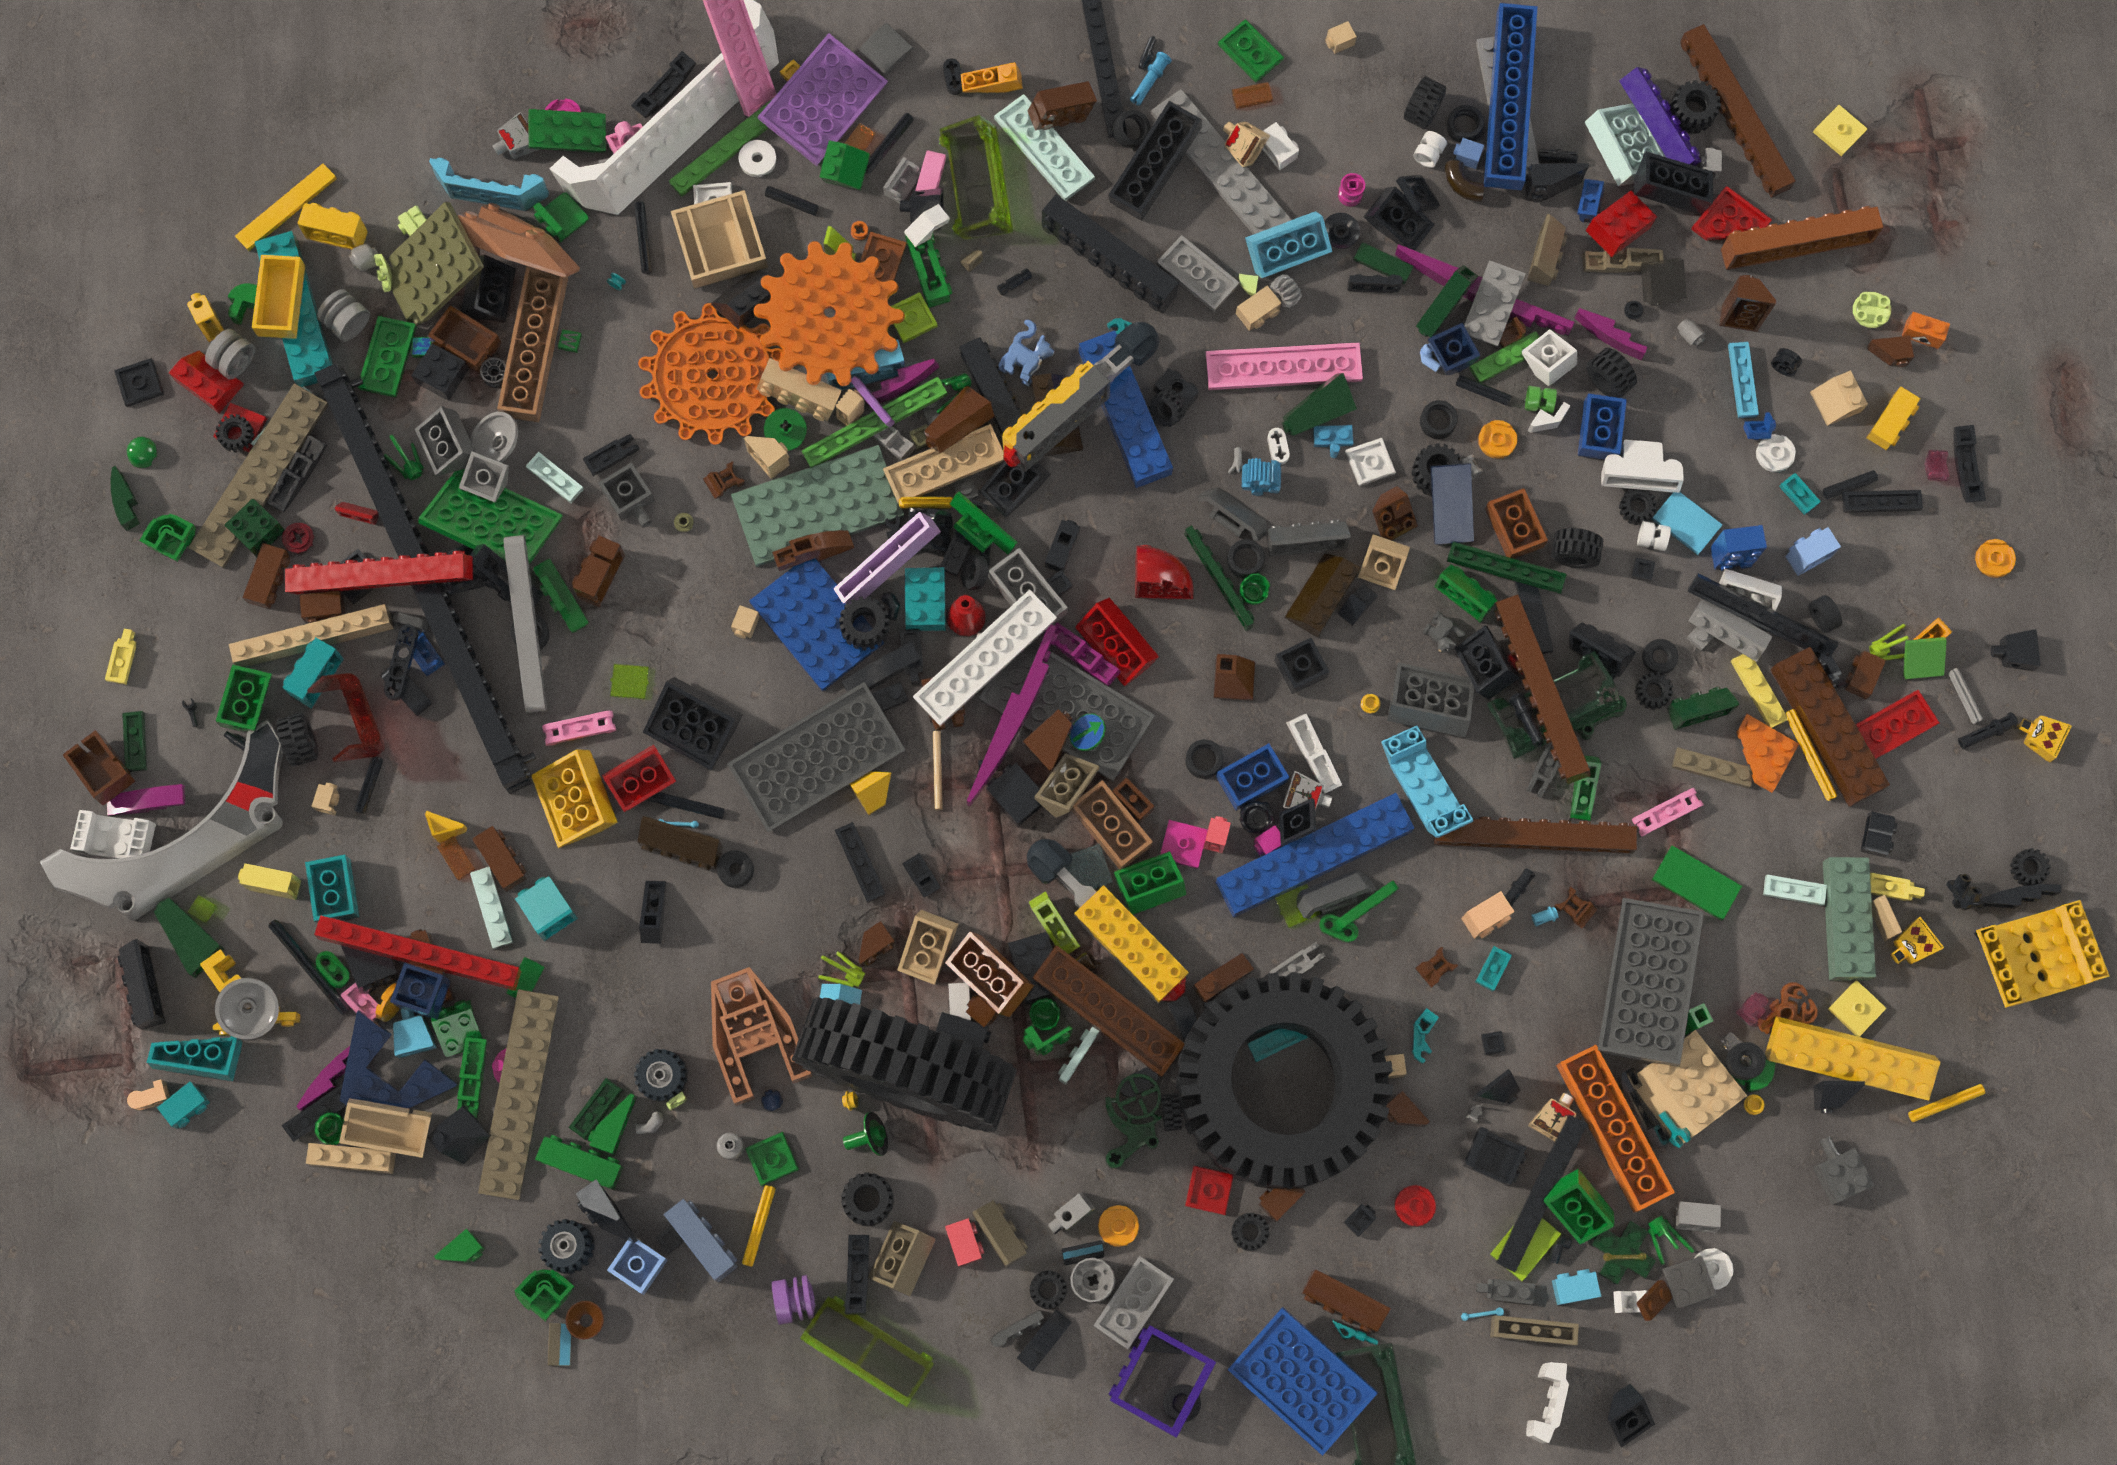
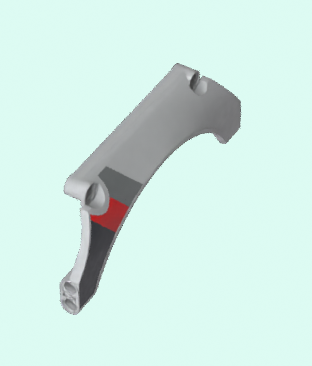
M266 719L257 725L256 731L247 732L242 761L232 784L217 806L193 829L156 850L121 859L87 858L59 849L40 861L54 888L57 891L88 899L109 909L117 906L118 910L128 920H137L154 909L163 899L173 897L267 836L278 831L283 825V820L276 813L273 806L278 804V780L283 750L275 728Z

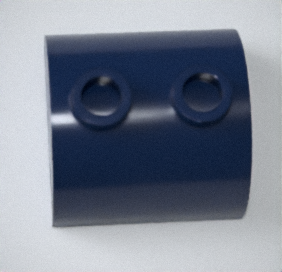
M1463 323L1428 338V343L1446 375H1453L1468 368L1481 356Z

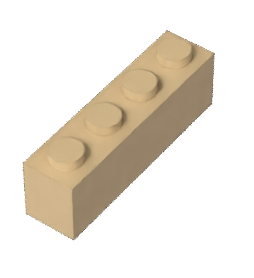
M309 1143L306 1164L317 1167L393 1174L396 1153L376 1149Z

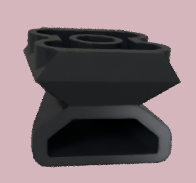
M909 507V521L921 512L930 516L941 531L922 549L946 552L950 544L949 530L953 524L951 513L938 509L928 508L927 511Z

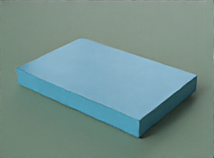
M1673 492L1651 519L1658 525L1671 527L1670 534L1697 555H1699L1722 526L1720 522L1681 492Z

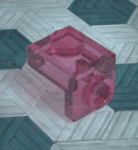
M1928 451L1924 463L1928 480H1948L1949 472L1946 464L1948 451Z

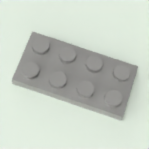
M1182 235L1156 263L1157 266L1178 281L1180 285L1213 312L1221 306L1240 283Z
M1489 260L1464 325L1470 337L1498 347L1526 273Z
M1139 1256L1094 1324V1327L1128 1350L1174 1279Z

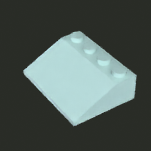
M1633 103L1598 109L1585 121L1618 186L1634 183L1636 173L1646 151L1666 157Z

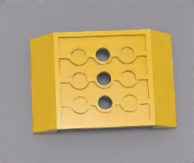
M2080 900L2014 921L1976 930L2005 1008L2080 987L2110 976ZM2024 933L2029 936V938H2030V942H2029V943H2026V942L2024 941V939H2023V934H2024ZM2031 952L2037 956V962L2032 961L2030 957ZM2038 972L2043 973L2044 981L2038 978Z

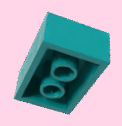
M944 567L905 568L906 630L946 631Z
M316 637L308 643L305 654L296 661L295 669L291 675H287L284 679L282 687L292 698L311 709L344 660L335 648Z
M340 855L305 862L314 922L318 924L320 915L341 921L359 918L351 859L347 855Z

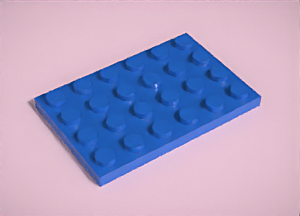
M814 558L792 567L749 600V603L823 692L884 645V641L882 640L880 646L876 644L875 649L871 650L870 647H866V650H862V647L855 649L852 644L849 645L846 639L844 640L840 629L839 617H841V610L845 609L844 606L846 604L841 601L834 590L837 584ZM862 615L853 622V627L860 632H868L873 629Z
M1284 1307L1277 1312L1228 1368L1231 1374L1322 1456L1378 1394L1370 1384Z

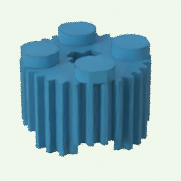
M1252 458L1248 459V464L1242 466L1243 490H1249L1255 496H1261L1263 492H1280L1281 463L1279 461L1271 460V463L1261 462V459Z

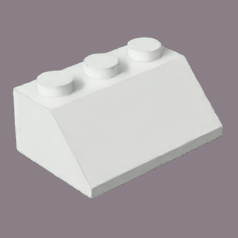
M1728 569L1724 570L1719 584L1776 611L1782 597V586Z

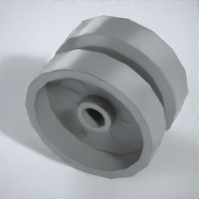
M226 329L211 342L205 355V361L214 369H219V372L226 378L234 379L242 374L251 363L255 354V346L247 339H243L233 329Z

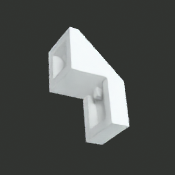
M937 204L923 212L904 233L913 245L917 247L931 239L933 231L947 224L950 218L941 206Z
M1563 402L1554 417L1540 409L1528 431L1533 433L1557 428L1568 412L1570 405Z
M1648 1290L1613 1292L1615 1313L1640 1312L1636 1303Z

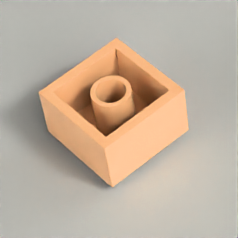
M1500 891L1467 911L1461 919L1474 939L1479 936L1482 939L1492 933L1495 926L1499 929L1506 925L1512 919L1510 916L1514 913V910Z

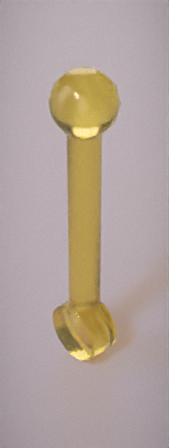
M1605 1253L1603 1260L1606 1262L1611 1259H1639L1644 1261L1647 1256L1645 1253H1640L1639 1255H1610Z

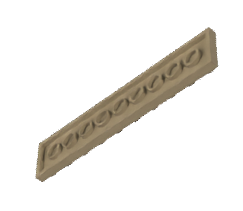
M295 383L293 384L190 544L189 549L225 568L241 543L225 527V523L251 499L256 500L264 507L284 468L288 469L296 452L300 451L308 435H310L328 407V402Z
M518 989L490 1129L491 1136L488 1140L478 1190L479 1194L520 1200L559 996Z

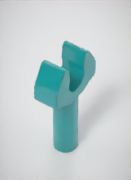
M1666 1111L1659 1114V1117L1671 1131L1669 1141L1674 1146L1680 1148L1683 1145L1679 1136L1686 1143L1691 1140L1690 1131L1686 1127L1678 1128Z

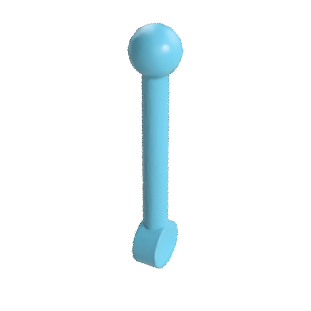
M697 821L691 823L665 822L675 826H691L694 829L699 826Z
M1499 1307L1496 1310L1487 1312L1462 1313L1461 1319L1467 1321L1469 1318L1495 1314L1501 1316L1504 1314V1310Z

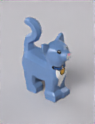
M1025 320L1024 324L1029 327L1028 331L1017 333L1009 347V351L1002 357L998 365L999 369L997 370L1005 375L1007 372L1013 375L1015 365L1022 367L1023 370L1020 375L1022 384L1030 387L1032 382L1031 376L1040 368L1044 359L1054 355V350L1045 341L1044 335L1037 342L1035 351L1021 344L1022 339L1030 338L1036 332V324L1031 320Z

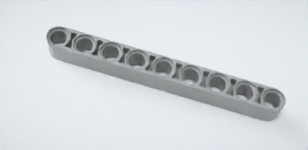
M524 535L504 537V550L526 713L547 711L526 539Z

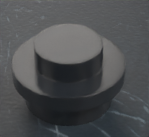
M1630 301L1624 307V314L1629 319H1639L1643 314V306L1638 301Z

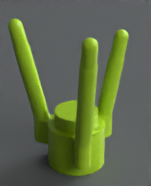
M1905 624L1895 628L1879 640L1872 642V645L1869 646L1870 653L1884 660L1904 658L1905 654L1888 656L1887 654L1890 653L1889 647L1908 640V636L1888 644L1884 641L1903 629Z
M840 952L836 954L851 966L850 969L826 956H821V959L847 973L845 979L848 981L819 975V979L850 987L854 985L860 986L866 974L862 971V968L855 965Z

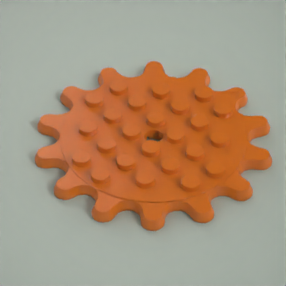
M817 241L809 243L808 256L804 260H798L792 254L784 253L780 258V263L784 267V274L778 278L765 275L761 279V286L770 292L771 299L765 304H757L754 307V315L758 318L766 319L770 323V330L760 337V343L767 348L772 346L782 348L783 357L779 361L781 370L790 371L796 365L804 366L807 370L806 380L810 385L820 383L823 374L832 373L835 375L839 385L848 386L851 383L852 369L861 367L868 374H875L879 370V365L875 360V353L881 349L893 352L898 347L897 340L888 333V328L891 324L901 323L905 319V313L901 309H894L888 303L889 297L898 291V284L894 280L881 282L876 278L875 272L879 268L880 262L875 256H870L861 263L854 261L852 258L853 248L847 242L841 243L837 252L833 255L826 254L823 251L822 245ZM826 308H831L835 310V315L827 317L824 311Z
M706 303L702 307V315L696 320L690 319L683 311L676 312L673 316L676 327L672 333L667 334L660 330H655L650 335L651 341L658 347L657 354L652 357H642L638 362L640 369L652 374V381L640 388L641 397L644 399L656 398L660 401V408L655 412L654 420L658 424H664L671 419L677 420L680 423L678 434L682 440H689L696 431L704 430L708 434L709 442L713 445H718L723 440V432L728 428L736 429L741 436H749L752 432L749 422L752 415L761 414L768 417L775 411L774 406L767 400V397L760 394L759 390H756L769 358L779 362L783 357L782 349H769L760 343V337L770 330L769 325L762 323L755 328H748L746 325H743L737 329L729 320L720 317L711 303ZM715 370L718 372V375L711 379L707 376L708 372Z

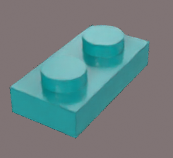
M1796 473L1779 485L1782 491L1804 515L1821 502Z
M1493 946L1475 983L1493 992L1512 955Z

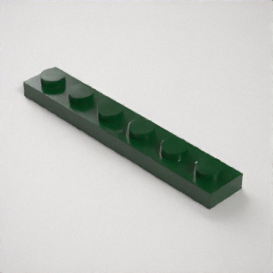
M1192 525L1185 529L1184 533L1186 539L1245 631L1253 628L1255 620L1250 610L1247 611L1245 609L1240 594L1236 595L1232 589L1234 588L1232 581L1223 575L1221 564L1218 561H1214L1212 557L1213 552L1208 545L1205 546L1202 542L1203 537L1199 530H1195Z
M1456 542L1452 543L1447 562L1559 594L1562 592L1567 576L1566 573Z

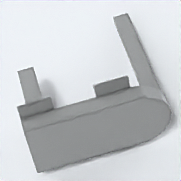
M1482 1104L1475 1107L1472 1106L1470 1109L1472 1112L1466 1118L1477 1124L1479 1121L1477 1119L1478 1116L1483 1113Z

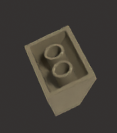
M1550 214L1546 215L1540 229L1527 278L1528 281L1550 286L1551 281L1556 280L1558 269H1555L1556 264L1561 262L1563 255L1560 249L1561 246H1565L1567 235L1564 234L1566 227Z
M993 1200L976 1209L972 1214L1005 1268L1027 1255L1025 1250L1028 1247L1022 1238L1018 1239L1014 1234L1017 1229L1012 1221L1007 1222L1003 1214L1006 1212L1000 1203L996 1204Z
M893 1221L868 1278L910 1297L936 1239L917 1229Z

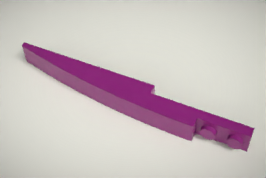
M1399 244L1395 252L1398 258L1413 265V268L1443 286L1446 285L1453 273L1458 269L1455 266ZM1479 276L1464 295V298L1474 302L1482 277ZM1518 299L1515 300L1509 316L1510 320L1517 317L1526 327L1530 328L1532 322H1536L1538 326L1551 328L1561 335H1569L1574 325V322Z
M1050 625L1045 632L1020 695L1011 693L967 798V805L970 807L1002 762L1039 694L1049 671V665L1043 662H1048L1051 651L1048 650L1051 644L1055 645L1059 635L1056 633V626Z

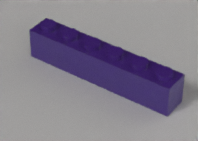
M1636 67L1620 79L1619 82L1665 156L1696 166L1701 162L1698 149L1691 145L1689 141L1690 136L1681 129L1680 120L1670 111L1671 106L1667 100H1663L1660 95V88L1650 79L1652 78L1650 72L1646 68Z

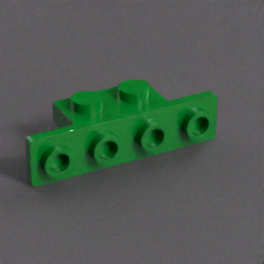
M957 492L950 505L963 517L953 527L982 553L992 543H995L1009 555L1016 546L1017 541L968 500L967 497Z
M547 559L535 566L533 570L542 583L539 586L545 596H550L552 601L549 603L554 612L559 611L570 631L574 633L588 625V620L552 561Z

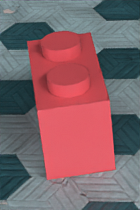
M1223 817L1211 818L1203 849L1223 853L1231 824L1227 822V819Z
M968 1218L945 1226L958 1267L982 1259L981 1254H984L981 1241L976 1242L974 1235L978 1234L974 1222L970 1223Z

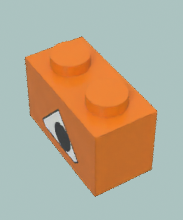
M1912 312L1906 320L1902 336H1910L1912 341L1939 349L1946 339L1950 323Z

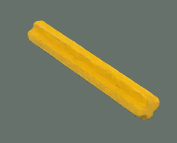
M1982 1084L1976 1085L1910 1111L1908 1116L1912 1122H1916L1984 1095L1985 1089Z
M765 1185L742 1260L743 1265L752 1267L775 1194V1188Z

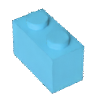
M1589 1269L1577 1271L1576 1276H1569V1273L1559 1274L1557 1279L1552 1280L1557 1305L1601 1297L1596 1272L1590 1273Z

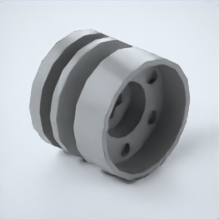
M339 289L327 297L317 313V319L327 328L332 329V332L343 342L356 337L365 328L370 318V311L361 303L356 302V299L345 289Z
M1086 1258L1080 1261L1074 1267L1070 1277L1074 1293L1082 1300L1088 1302H1101L1108 1298L1113 1292L1116 1283L1115 1274L1111 1266L1097 1258ZM1097 1275L1098 1285L1093 1284V1286H1090L1091 1281L1088 1278Z

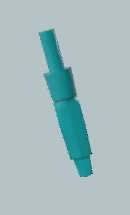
M1332 1320L1343 1339L1348 1340L1355 1337L1362 1342L1365 1340L1374 1345L1378 1344V1340L1367 1336V1333ZM1340 1329H1345L1349 1334L1345 1336Z

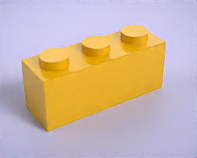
M1900 386L1868 434L1867 439L1885 450L1890 445L1895 446L1900 439L1898 433L1900 430L1904 431L1910 423L1907 419L1910 415H1915L1920 407L1917 403L1921 398Z

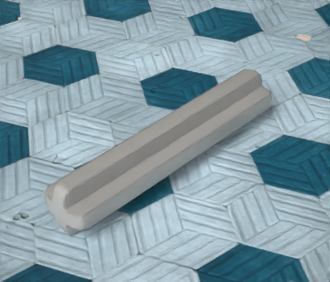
M1955 668L1949 671L1948 675L1971 722L1976 724L1982 721L1981 712L1960 670Z

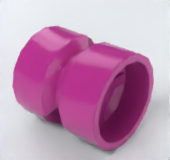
M1350 173L1341 180L1338 198L1343 205L1353 207L1361 202L1365 190V181L1362 176Z

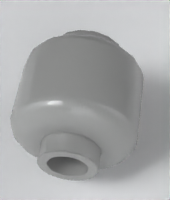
M365 243L353 248L349 257L355 270L359 269L361 272L377 266L374 255L378 254L375 247L371 248L369 244Z
M728 1132L721 1135L718 1139L717 1151L724 1159L735 1160L743 1154L744 1142L738 1134Z

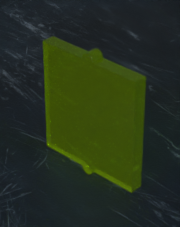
M614 664L613 677L610 679L612 682L610 696L645 699L647 685H649V667Z
M1307 884L1275 897L1280 908V915H1283L1288 928L1309 920L1303 918L1297 907V896L1300 891L1309 888ZM1320 911L1314 912L1310 919L1321 915Z

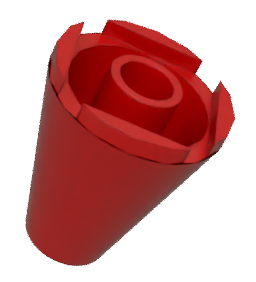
M963 595L950 605L946 619L948 626L956 634L968 637L977 634L984 626L986 614L983 606L978 601L968 595Z

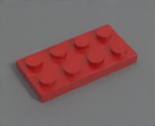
M1916 690L1857 723L1856 726L1874 758L1878 759L1933 728L1940 722L1920 691Z

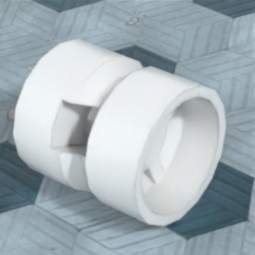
M1427 131L1420 142L1421 144L1415 150L1413 157L1421 165L1433 168L1439 160V153L1442 154L1447 141L1440 134Z
M1643 521L1638 534L1637 546L1646 548L1653 546L1655 550L1665 551L1669 542L1671 527L1665 525H1658L1656 527L1654 523Z

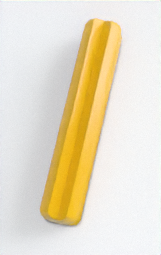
M901 497L899 499V507L950 508L952 507L950 505L952 498Z

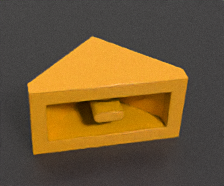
M1938 617L1913 640L1946 638L1952 631Z

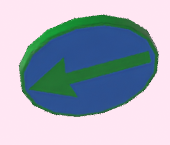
M1085 714L1074 722L1069 735L1072 745L1080 751H1089L1096 748L1105 736V722L1096 714Z

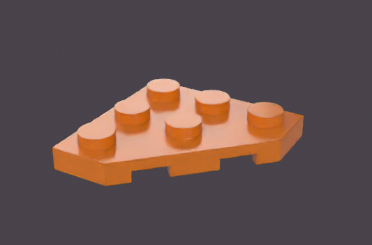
M1746 714L1736 733L1744 747L1743 752L1747 764H1750L1754 783L1772 793L1799 743Z

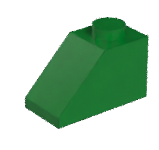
M465 1229L434 1257L439 1261L476 1262L483 1256L482 1252L485 1248L469 1229Z

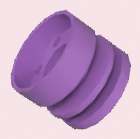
M807 1275L802 1276V1286H799L798 1278L793 1277V1287L789 1288L786 1279L772 1281L773 1299L779 1325L793 1323V1313L795 1312L798 1313L799 1319L803 1321L805 1310H807L809 1319L815 1318L816 1304L814 1291Z

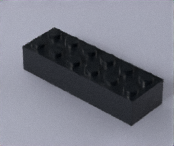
M1168 101L1108 195L1110 203L1142 221L1202 129V119Z

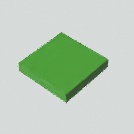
M1939 637L1905 641L1903 677L1905 679L1944 676L1946 638Z

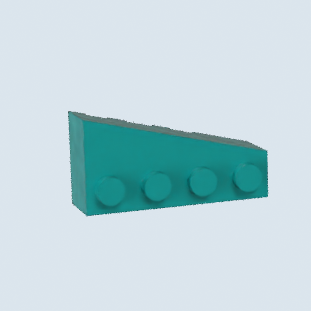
M230 1036V1038L216 1037L205 1040L191 1039L190 1041L155 1042L151 1043L146 1063L152 1069L233 1081L243 1042L241 1039Z

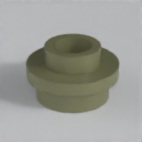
M680 513L674 519V526L680 532H688L694 525L693 518L688 513ZM683 519L687 520V523L684 525L680 524V521Z

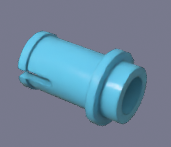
M1550 906L1544 911L1531 915L1536 927L1551 920L1554 922L1559 918L1556 908H1551Z

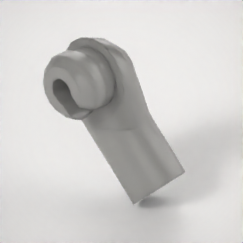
M654 1112L647 1123L636 1124V1134L655 1133L663 1124L662 1113Z

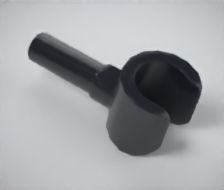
M191 698L192 704L187 706L183 700L182 706L189 712L193 727H197L198 724L195 717L197 704Z

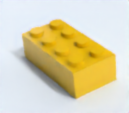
M261 255L252 329L258 337L297 338L305 264L300 257Z

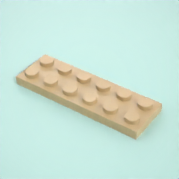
M991 424L971 432L941 454L934 449H929L883 468V471L899 505L901 497H920L1002 463L1005 460L1003 459L1004 452Z

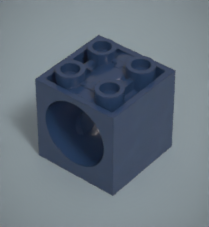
M404 963L390 1002L398 1008L437 1020L451 981L444 975Z

